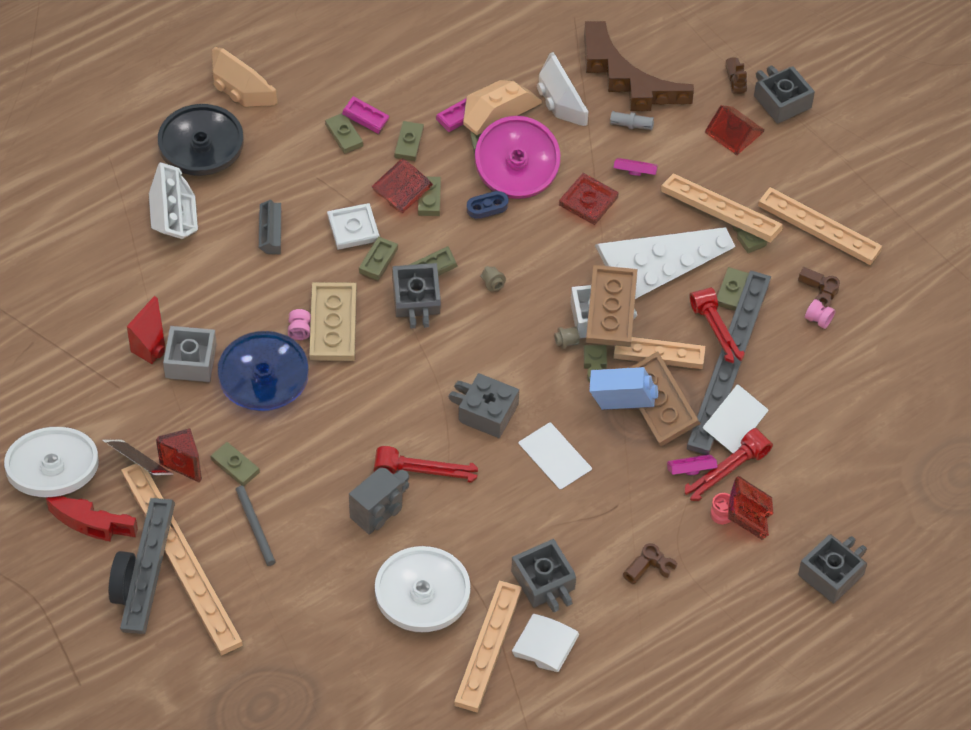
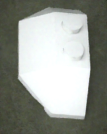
M554 52L550 53L539 74L537 90L541 96H544L548 110H552L556 118L586 126L588 124V110Z
M160 162L149 192L151 228L163 234L184 239L198 230L195 195L188 182L181 176L182 172L179 168Z

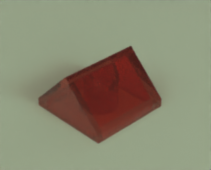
M720 105L707 126L705 133L735 155H738L764 133L765 129L734 107Z
M191 429L158 436L156 444L159 464L200 483L202 477L199 454Z

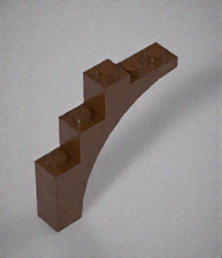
M585 21L586 73H607L608 92H629L630 111H651L652 104L684 105L693 103L694 84L670 82L644 73L630 64L615 48L609 37L606 21Z

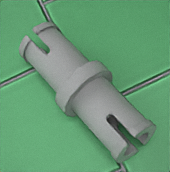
M612 111L611 125L627 126L629 129L653 130L654 117L639 116L633 112L626 114Z

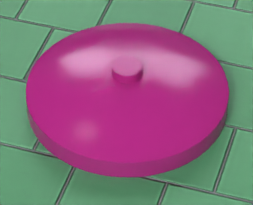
M524 116L504 117L490 124L480 135L475 150V166L481 180L492 191L504 192L508 198L513 199L529 198L543 192L554 181L560 166V148L552 132L539 121Z

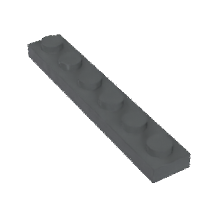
M150 498L120 629L122 632L146 634L175 502L172 499Z

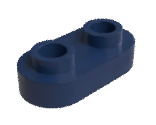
M494 191L472 197L467 201V214L474 219H480L503 213L508 208V196L504 192Z

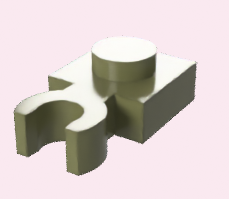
M733 225V229L738 232L737 239L747 253L767 246L766 240Z
M584 345V369H588L587 380L590 382L591 370L607 368L606 345Z

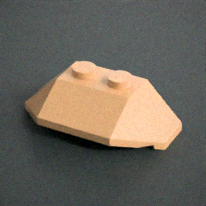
M214 47L212 49L214 86L217 90L223 91L234 102H239L244 107L271 106L277 103L276 89L272 85H268L266 80L254 69L223 48Z
M499 80L467 96L463 125L475 135H479L493 122L504 117L518 116L542 104V100L530 90L514 81Z

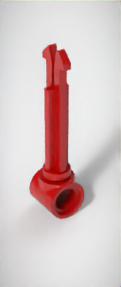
M710 287L691 292L689 299L692 310L695 314L700 313L706 317L726 353L724 356L725 361L734 363L733 353L739 361H742L745 356L744 351H739L717 312L718 299L715 290Z
M757 428L751 429L742 438L741 446L736 452L691 486L687 483L685 485V495L694 492L690 500L700 501L702 499L700 495L746 460L751 458L760 460L771 451L773 443Z
M380 446L376 449L374 472L379 468H386L392 474H395L397 469L398 471L403 469L410 472L468 479L467 482L469 483L476 480L478 476L470 473L478 472V468L474 463H470L468 466L406 458L401 455L399 458V451L394 447Z

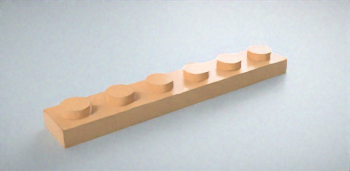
M674 173L661 185V192L770 243L782 231V223Z
M771 187L759 200L758 206L869 265L873 263L882 250V245Z
M499 580L454 701V706L478 713L521 595V586Z

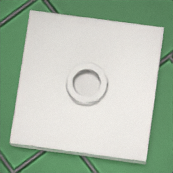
M370 203L327 211L337 250L373 243L378 238L379 233Z

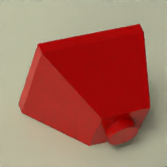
M155 296L127 325L131 353L150 364H153L157 358H161L166 350L159 302Z

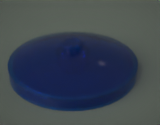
M272 331L252 332L235 339L225 348L218 363V378L224 394L235 404L255 411L274 410L293 402L304 390L309 376L308 360L302 347L290 337Z

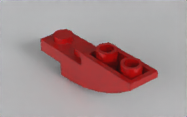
M62 495L46 497L48 510L58 520L75 531L111 542L113 534L136 538L138 527L135 517L127 514H111L104 510L94 511L93 502H89L86 499L77 500L66 498Z

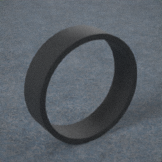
M118 551L114 557L108 589L111 603L126 605L136 562L134 553Z

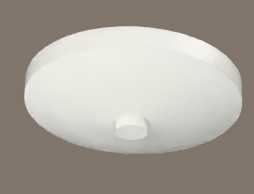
M66 427L42 428L25 434L11 445L4 460L5 472L9 482L19 491L37 497L61 496L78 490L93 478L99 463L98 451L92 439L78 430Z
M411 547L395 553L381 566L375 580V598L380 611L393 624L409 631L431 632L451 625L464 613L470 598V580L465 567L450 553L434 547Z

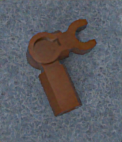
M736 57L728 58L725 67L731 81L732 93L747 92V72L744 71V63L740 64L739 58Z
M806 267L802 268L798 277L799 282L816 289L821 288L820 294L815 299L825 302V308L831 307V300L839 291L840 280L837 277H824L823 274Z
M648 543L644 545L641 555L625 570L623 577L631 584H635L651 565L654 568L657 567L660 574L668 578L670 571L666 569V566H670L675 570L678 563L672 558H665L657 545Z

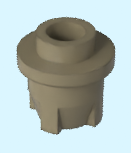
M486 266L480 275L489 291L500 290L506 282L505 275L499 272L495 266Z
M576 326L565 329L559 327L557 333H554L556 345L561 346L562 350L566 349L567 346L580 344V336Z

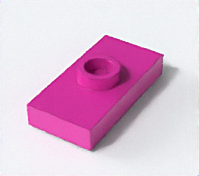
M354 96L342 112V115L377 134L380 133L389 120V115Z
M467 98L436 114V120L448 132L463 125Z
M617 158L614 161L613 168L628 170L630 175L641 176V173L656 175L658 165Z
M712 455L667 462V469L672 475L680 473L695 475L699 474L700 470L717 468V460Z

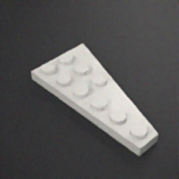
M725 227L596 244L595 247L605 266L638 269L636 299L734 248L735 245Z

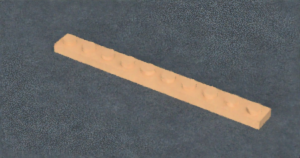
M135 463L121 469V472L146 518L150 498L163 499L149 472ZM172 515L164 553L218 652L222 656L243 646L242 640Z

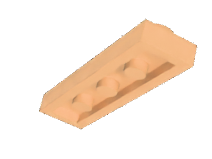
M632 337L631 347L615 346L614 359L638 362L658 351L666 365L703 369L705 346L636 337Z

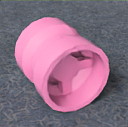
M815 299L807 309L805 319L815 321L819 327L826 329L835 315V309L831 307L825 308L822 302Z
M302 309L291 311L289 313L290 325L288 326V336L295 340L307 339L310 336L309 324L311 323V314Z

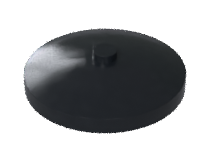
M193 104L174 111L163 121L158 132V147L163 160L168 165L179 168L182 173L194 176L211 175L228 168L238 159L244 144L243 129L238 119L228 110L211 104Z

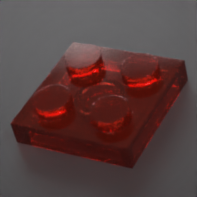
M582 173L561 197L559 206L595 225L617 200L619 192Z

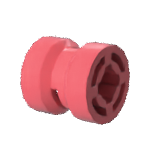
M728 493L715 495L710 514L714 522L722 525L731 522L736 504L732 495Z

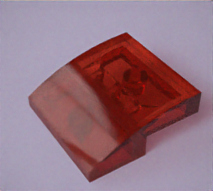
M401 158L371 187L377 194L386 199L390 206L403 214L433 184L418 169Z
M738 476L735 478L730 494L728 519L763 540L769 535L767 518L774 514L772 497Z

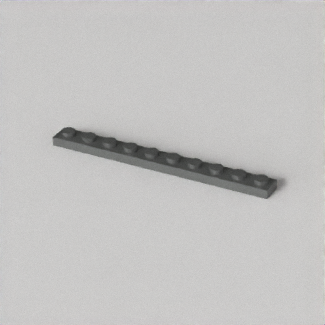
M751 270L728 330L739 351H744V353L746 352L771 281V276ZM723 348L697 416L701 424L693 428L687 444V450L704 455H709L715 438L704 430L703 426L731 393L742 361L735 357L734 353V363L725 361L724 356L726 353Z

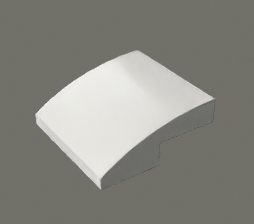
M533 614L512 652L515 657L534 661L539 668L559 672L579 633L558 621Z

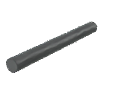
M238 486L235 490L267 566L274 565L276 561L245 487Z

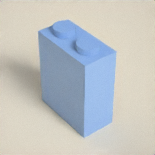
M644 367L591 370L590 393L602 410L654 407L655 399L658 398V387L653 383L651 375H648Z

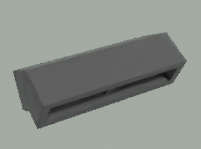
M272 200L260 204L259 248L266 254H281V203H274Z

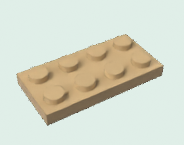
M312 282L310 360L355 361L356 283Z

